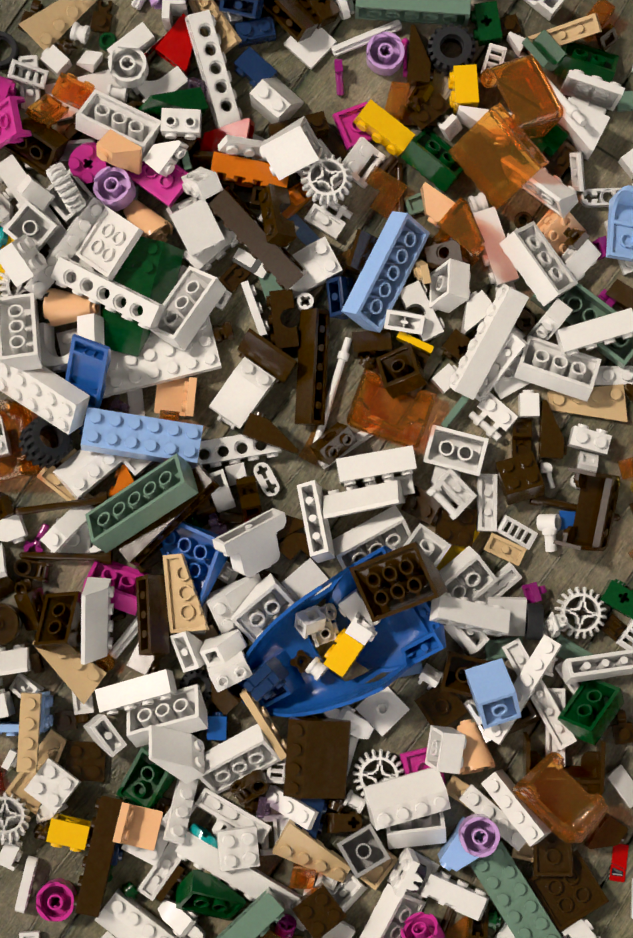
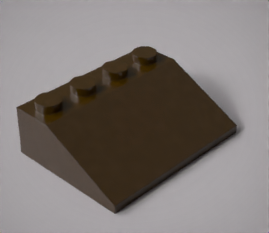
M417 541L349 568L372 622L428 602L447 592L439 571Z
M291 716L289 718L283 796L306 799L346 798L351 730L350 720L315 716Z

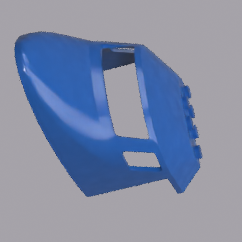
M385 545L303 596L271 622L251 645L245 658L252 675L272 657H276L289 672V675L285 678L286 683L281 688L277 689L275 687L273 689L275 693L268 700L263 698L259 701L261 706H265L269 716H307L360 701L384 690L414 664L446 647L444 624L429 621L431 602L428 601L383 618L380 623L374 626L375 631L378 633L372 642L368 641L355 660L369 671L354 679L344 681L328 668L321 679L316 681L312 674L306 672L299 673L295 666L290 665V660L297 655L298 650H303L312 659L318 656L321 662L324 663L313 645L310 635L304 639L294 627L296 613L315 606L323 599H326V604L332 603L337 611L336 618L331 620V623L336 622L339 633L344 628L347 629L351 621L347 616L344 617L340 613L338 604L344 597L357 589L349 568L393 551ZM332 583L327 589L317 594L321 589ZM391 672L378 681L366 683L380 673ZM248 677V678H246V679H244V680L238 682L237 684H238L242 689H244L245 687L243 686V684H244L250 677Z

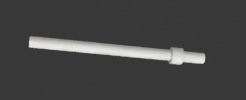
M522 52L519 58L566 109L569 117L575 119L580 126L586 125L587 120L580 114L577 106L572 105L529 56Z
M345 337L342 349L338 352V362L326 398L325 424L317 427L313 443L324 434L345 362H348L350 355L348 352L352 342L351 338Z

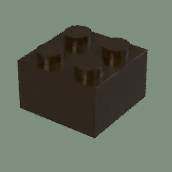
M533 452L496 462V474H498L497 477L507 505L545 495V484Z
M322 881L291 905L292 911L313 938H321L347 917Z

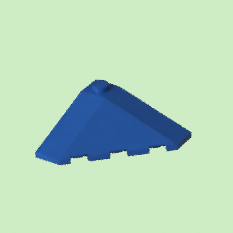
M183 521L162 542L163 548L160 551L162 556L184 554L198 598L203 607L228 556H224L222 552L214 548L213 539L220 535Z

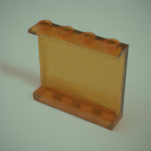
M501 103L490 108L449 150L452 158L459 163L465 174L473 180L478 190L487 197L489 203L496 210L504 206L538 171L550 163Z

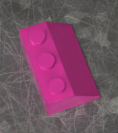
M94 561L87 577L111 578V586H114V596L111 598V603H114V608L136 616V577L148 573H140L137 569L112 561L111 566Z

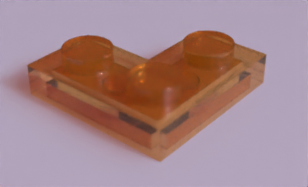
M376 165L365 180L367 184L380 191L370 206L371 209L387 218L406 190L407 185Z

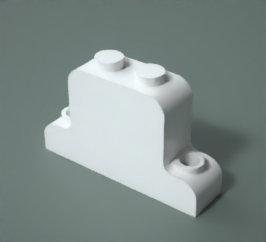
M272 508L214 538V548L222 552L224 556H230L234 571L246 577L255 576L263 569L270 568L280 558L276 534L286 524L285 512Z

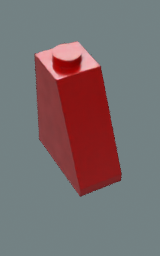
M183 13L156 46L155 50L157 55L174 68L178 66L187 76L194 50L185 22L187 16Z
M245 118L206 132L203 135V139H201L200 150L212 151L213 153L219 152L218 144L226 135L253 139L255 123L250 118ZM228 154V155H233V156H238V157H244V156H241V155Z

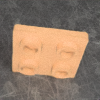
M549 209L536 224L559 257L568 249L564 244L568 238L563 234L568 227L571 230L578 229L587 233L570 212L562 218Z
M181 378L158 384L156 387L154 413L193 417L197 378Z
M122 802L112 842L154 851L163 812Z

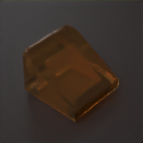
M633 457L617 461L622 479L633 477Z

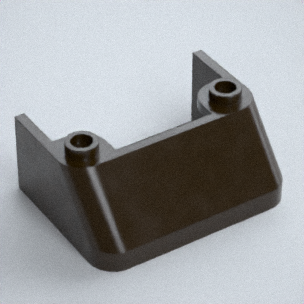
M568 467V471L575 472L574 483L577 488H580V494L573 526H568L564 529L562 534L563 540H554L553 544L577 550L605 551L609 544L621 483L620 477L602 472Z
M523 732L522 761L524 787L529 797L597 799L602 796L604 792L606 742L603 736L597 742L596 751H588L582 755L580 766L552 767L542 766L541 755L536 751H530V738L527 732Z

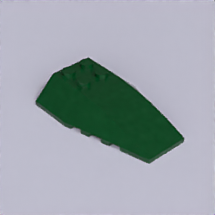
M140 236L118 273L113 278V281L163 304L177 284L185 251L166 242ZM108 289L105 291V297H106V299H107V298L109 297V295H110V292H109ZM124 297L121 300V305L123 307L126 305V299ZM101 304V317L104 318V345L110 347L111 351L138 357L151 331L138 325L139 322L135 320L129 321L122 318V314L117 311L113 313L106 310L105 305ZM140 305L138 307V314L142 315L143 308Z

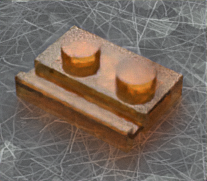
M46 93L30 105L25 114L41 124L45 123L49 129L68 113L70 107L62 106V102Z

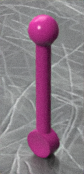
M403 38L402 43L405 50L403 77H407V45L409 40Z

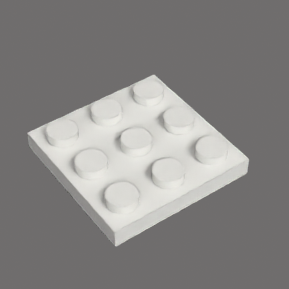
M574 69L569 70L560 92L587 102L591 101L590 103L613 111L623 96L625 88L621 87V84L617 82L609 83L603 81L599 76L593 75L591 77L585 75L581 70Z
M106 206L75 255L108 279L113 280L144 231Z

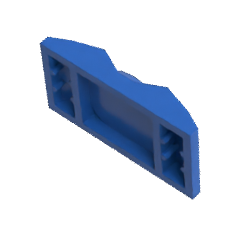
M73 334L65 380L90 395L87 407L100 409L106 389V375L111 362V349L106 345Z

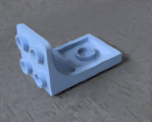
M627 185L622 187L609 200L607 258L633 262V186Z
M50 691L41 692L40 734L50 730V726H53V715H50V707H53V695H50ZM0 721V734L6 732V736H18L19 722Z

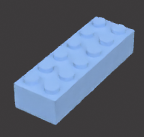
M392 211L341 311L363 329L380 333L385 324L387 309L392 310L430 232L408 213Z
M87 407L81 439V450L160 463L178 454L191 464V468H196L203 425Z

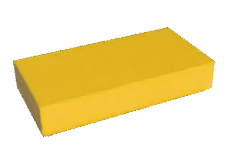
M399 331L396 337L397 341L406 345L411 343L413 347L431 355L434 347L405 332Z

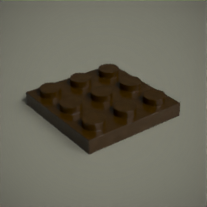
M578 850L573 852V876H533L527 880L558 932L609 902Z

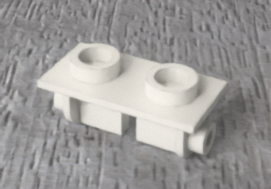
M551 612L544 622L543 636L545 634L551 639L558 637L563 627L568 623L567 617L564 615L554 616V613Z

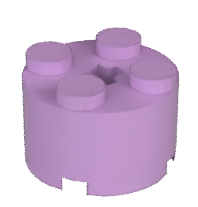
M381 32L378 35H374L367 44V66L378 75L391 76L397 72L403 63L405 52L401 39L391 32Z
M105 167L95 175L94 194L100 202L111 210L120 211L126 208L136 197L134 182L122 168Z
M473 814L466 817L459 825L458 837L467 853L476 857H486L496 850L500 841V832L491 818L484 814ZM480 831V833H484L481 835L482 839L478 840L477 837H474L476 836V832Z

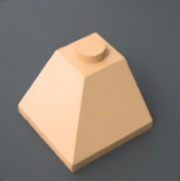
M111 129L96 143L97 157L102 161L136 174L141 173L142 147Z
M425 182L420 189L425 216L428 217L427 221L433 226H442L457 203Z

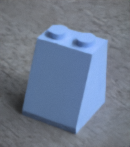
M502 658L465 670L467 682L484 729L521 718L517 694Z
M462 816L446 840L447 843H444L437 854L440 865L448 871L453 869L457 872L479 858L467 853L459 841L458 830L459 825L466 818ZM480 831L476 832V836L474 837H477L478 840L482 839L481 835L484 833H480Z

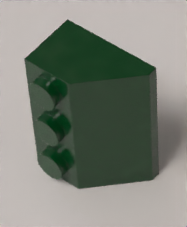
M576 41L563 45L562 48L566 51L567 56L555 68L554 75L565 80L569 70L578 69L583 71L585 75L591 77L593 75L599 76L603 81L612 82L618 63V55Z
M428 127L409 143L401 155L408 165L413 166L423 177L428 178L438 189L444 192L455 183L471 163Z
M598 679L583 681L558 716V720L578 739L596 745L624 704L622 690Z

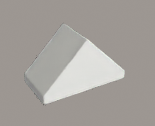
M29 174L26 175L16 188L21 196L43 212L55 198L50 191Z
M387 309L384 329L422 335L425 315Z
M18 673L9 689L21 699L22 692L41 693L44 687L22 673Z

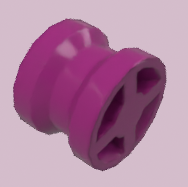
M285 914L277 922L275 934L279 938H291L297 925L295 918L292 915Z

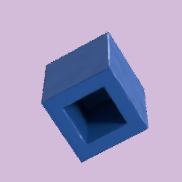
M218 711L208 715L207 740H227L228 715H223L222 712Z

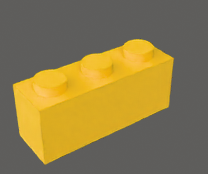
M371 99L353 121L359 130L368 133L373 141L382 144L388 153L397 157L405 150L415 136L412 131Z

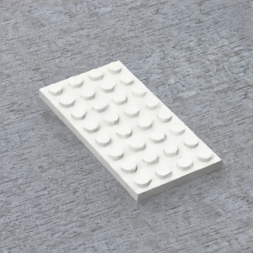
M207 317L184 351L168 344L152 331L138 357L111 351V362L106 375V389L103 398L221 369L222 366L210 317ZM77 328L56 333L61 357L70 353L72 335L77 334Z

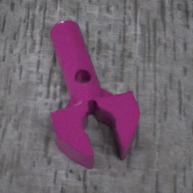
M334 59L336 92L338 96H343L342 59Z
M42 524L33 541L25 542L24 552H29L30 548L34 546L36 552H44V549L41 548L40 539L47 533L49 529L48 524Z

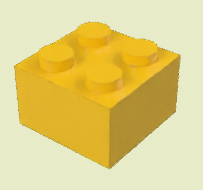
M477 64L453 66L452 72H449L448 89H452L449 96V105L453 108V114H457L459 105L478 107Z
M345 628L334 640L337 644H333L324 655L326 660L323 663L341 677L349 671L365 647L346 634L345 631L347 629Z
M57 813L51 818L46 842H50L53 847L62 848L63 845L70 847L71 851L81 852V850L86 849L88 837L92 836L93 829L90 828L92 821Z

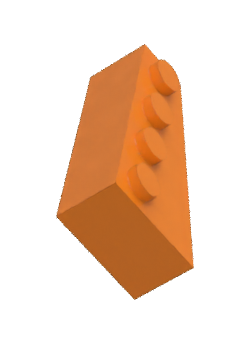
M219 152L213 153L211 171L217 173L219 180L235 182L238 186L248 188L253 187V185L266 187L268 184L288 188L289 176L278 180L277 176L274 177L269 169L270 164L267 161H256Z

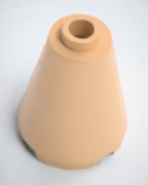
M133 200L123 210L127 220L144 231L141 235L142 237L166 242L168 240L166 236L169 233L171 235L174 228L170 222L138 200Z
M56 288L48 289V297H44L43 300L44 318L49 320L50 323L47 324L52 327L76 322L77 316L97 314L99 312V305L88 300L89 297L79 296Z
M471 719L461 721L460 725L457 726V730L466 735L467 744L466 748L463 749L462 757L464 764L460 769V774H472L482 772L484 767H488V770L496 767L495 761L476 722H472Z

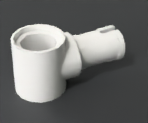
M539 514L537 516V528L544 535L546 552L557 550V544H553V542L556 540L557 531L561 527V517L559 514Z

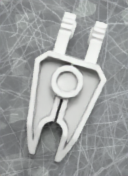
M348 705L323 712L328 718L350 720V734L356 738L369 739L374 730L367 720L355 713L356 710Z
M165 899L158 907L161 918L173 929V933L179 938L187 936L190 938L206 937L205 930L198 925L200 920L197 913L177 909L176 901Z

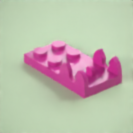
M8 96L0 102V149L8 143L23 142V137L32 136L30 130L22 129L18 104L25 103V98L22 96Z
M144 161L142 162L140 174L125 170L135 186H140L169 208L173 206L183 193V180L181 177L188 174L184 169L175 165L174 171L165 177L158 174Z

